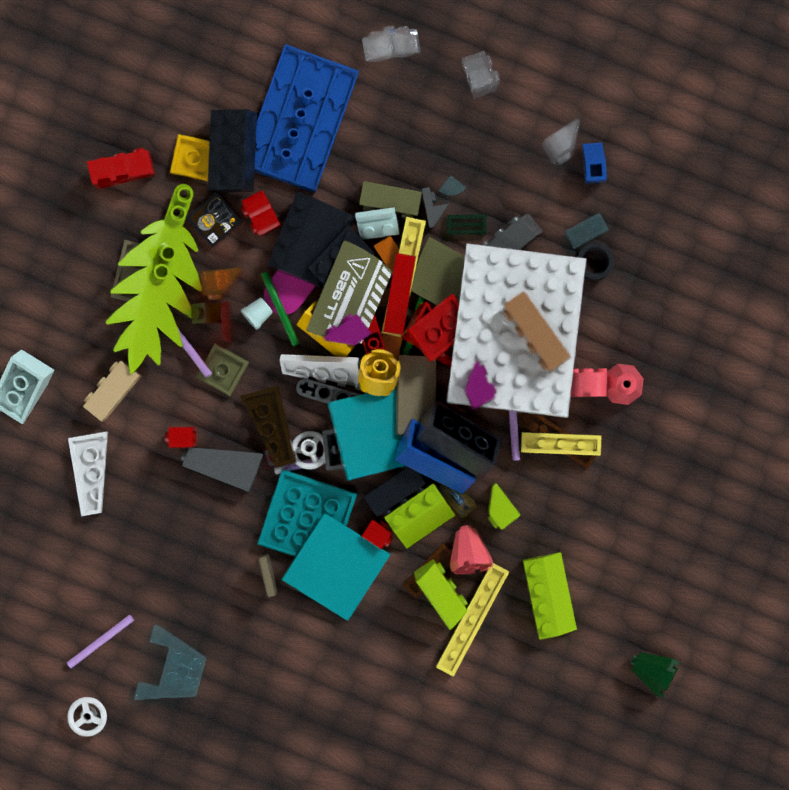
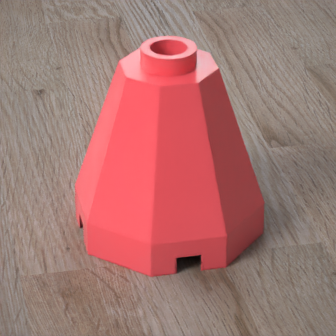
M616 364L607 371V398L611 403L629 405L642 395L644 379L634 366ZM624 381L628 382L627 388L623 386Z
M471 525L461 526L460 530L455 534L450 560L451 572H454V574H473L475 570L480 569V572H483L493 567L492 557L477 529L472 528Z

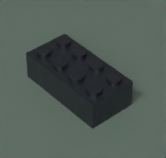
M247 109L211 110L208 190L216 192H254L256 112Z
M435 400L423 412L416 436L417 441L481 479L495 467L502 440L438 400Z

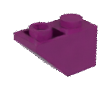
M350 313L341 319L342 324L336 328L333 325L325 331L326 336L323 339L328 342L353 346L371 333L358 314L352 316Z
M479 361L474 363L464 391L473 410L495 400V394H497L494 384L492 382L489 383L486 378L488 375L484 364L480 365Z

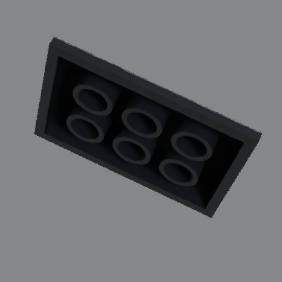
M297 192L268 266L272 270L324 289L322 283L306 267L345 225L351 227L355 216L316 198Z

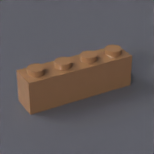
M525 291L504 304V316L508 321L512 320L514 322L516 333L520 338L524 337L528 342L526 344L527 348L532 354L536 353L540 359L538 363L544 371L548 370L551 373L571 358Z

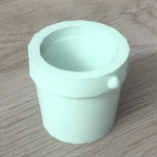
M262 298L257 299L240 310L246 320L256 330L273 313Z

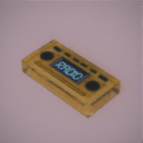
M443 484L437 488L462 519L477 507L466 492L461 494Z

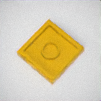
M178 134L170 173L208 181L210 141Z

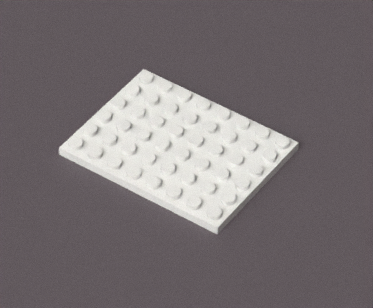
M474 244L466 245L447 398L448 403L470 405L464 391L473 365L479 361L480 365L484 364L487 369L488 375L486 378L488 382H492L497 390L495 400L480 407L568 417L586 264L585 258ZM523 291L528 295L571 356L568 361L551 373L541 368L538 363L540 359L536 353L532 354L526 346L528 343L526 339L519 337L514 329L516 327L512 320L508 321L503 314L504 304Z

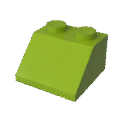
M495 482L492 483L488 506L490 516L488 519L495 529L499 526L502 530L521 515Z

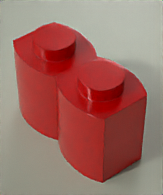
M263 190L242 200L243 206H241L245 217L249 216L252 223L249 225L255 235L259 234L262 237L282 227Z

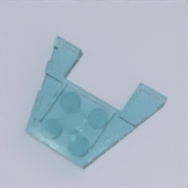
M154 624L150 642L169 647L159 686L139 681L134 699L196 697L207 657L161 626Z

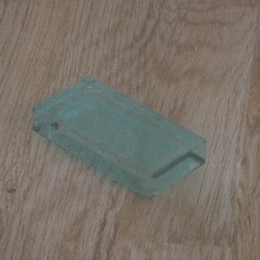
M598 213L566 230L565 234L573 249L609 229L601 214Z

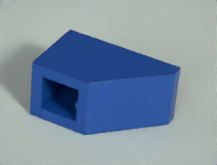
M582 144L585 184L605 182L607 180L603 144Z

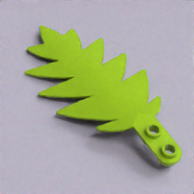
M180 184L175 188L164 220L155 221L141 230V234H155L133 248L118 262L119 266H146L110 290L112 294H138L117 309L106 320V324L133 320L119 337L113 349L114 352L128 348L130 374H133L140 366L147 354L157 365L161 364V346L157 327L179 347L183 346L179 330L167 303L191 319L192 308L175 276L198 291H202L197 270L188 249L184 245L185 243L195 252L198 251L190 232L183 227L193 198V190L187 184ZM182 190L186 191V196L184 197L180 196ZM175 209L180 210V214L177 216L173 214Z

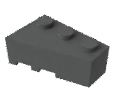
M528 213L521 218L518 216L508 222L510 226L506 230L501 228L493 235L495 239L490 243L486 240L481 245L520 250L543 231Z

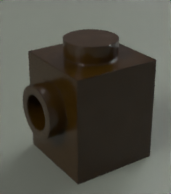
M223 303L192 304V324L223 323Z

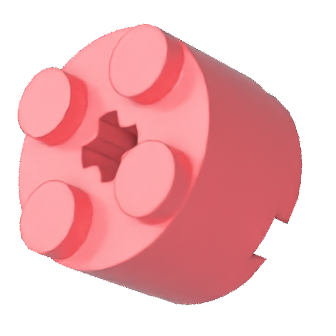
M607 368L595 369V372L594 369H581V373H579V369H573L570 397L607 396Z

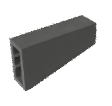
M189 447L188 450H184L181 461H184L182 466L249 492L264 454Z

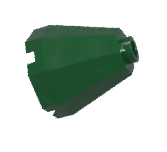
M640 652L639 656L635 654L630 663L633 666L632 671L654 694L661 698L665 695L662 691L668 690L678 670L675 665L679 666L681 664L675 658Z

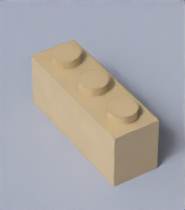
M116 361L109 369L111 373L108 377H103L98 382L97 387L99 388L95 393L91 392L84 400L86 404L83 407L101 422H104L141 377L136 371L130 374L129 365L124 361L119 363Z

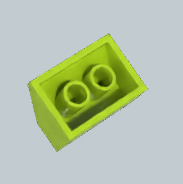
M432 483L384 516V518L404 546L409 548L454 517L455 514L434 483Z
M433 559L416 570L414 575L416 582L450 630L468 612L466 608L468 602L462 594L458 596L455 591L457 587L451 578L447 580L444 575L446 572L440 562L436 564Z

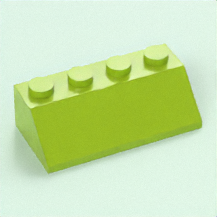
M561 552L522 560L538 638L541 640L556 637L577 630Z

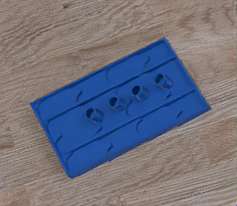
M285 44L257 120L255 172L316 193L359 71Z

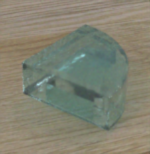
M450 176L438 192L453 196L462 193L466 187Z

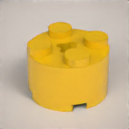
M377 349L363 356L358 373L361 391L375 396H388L395 389L400 373V363L393 357L394 355L391 352Z

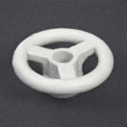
M306 431L296 436L292 442L297 461L296 465L304 469H315L325 463L324 451L320 459L315 454L319 441L324 448L323 435L314 431ZM306 437H314L313 440H304L301 444V447H297L298 443L302 439ZM308 447L313 448L310 452H307L306 449ZM296 453L310 456L313 463L302 462Z
M83 697L77 699L70 706L67 719L69 726L75 733L88 737L98 734L104 728L107 721V713L100 701L92 697ZM89 703L94 704L99 709L101 718L97 717L96 710L89 707ZM82 704L81 718L74 722V711ZM85 713H89L91 719H86ZM93 722L98 724L96 728L89 731L79 728L83 723L89 724Z

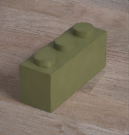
M363 181L359 206L363 207L364 211L395 207V213L402 214V218L418 217L422 192Z

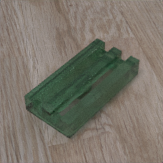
M487 214L447 215V235H487ZM451 219H483V223H451ZM451 227H483V230H451Z

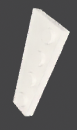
M281 354L282 374L305 379L314 377L319 382L326 383V380L337 382V386L346 387L347 384L356 386V390H361L358 382L359 358Z
M108 431L68 438L81 516L102 513Z

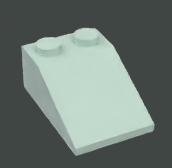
M22 349L13 355L0 380V410L23 424L47 387L54 369Z

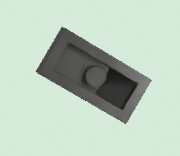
M427 187L421 191L429 229H433L449 204L433 207V203H436L434 191L430 192V188Z

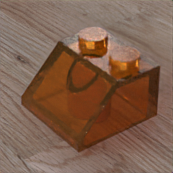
M241 268L200 272L203 296L210 301L222 300V296H226L244 275Z

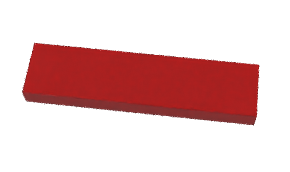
M396 253L383 332L403 335L416 256Z

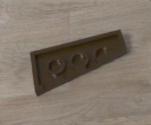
M275 386L241 395L240 398L257 427L256 429L262 437L275 466L279 468L297 463L279 387Z

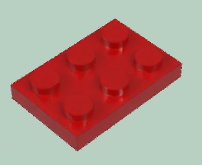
M450 294L406 329L429 362L436 359L455 342L459 301L454 294Z

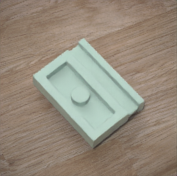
M395 207L356 213L358 231L362 240L399 235Z

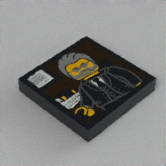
M217 192L187 216V219L212 247L242 223L241 219Z

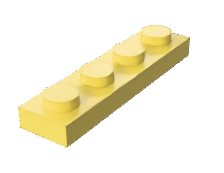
M522 432L521 452L601 456V435Z

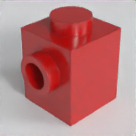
M372 519L362 534L363 538L380 549L383 546L388 547L393 539L391 536L392 531L389 530L391 528L390 525L382 520L378 523Z

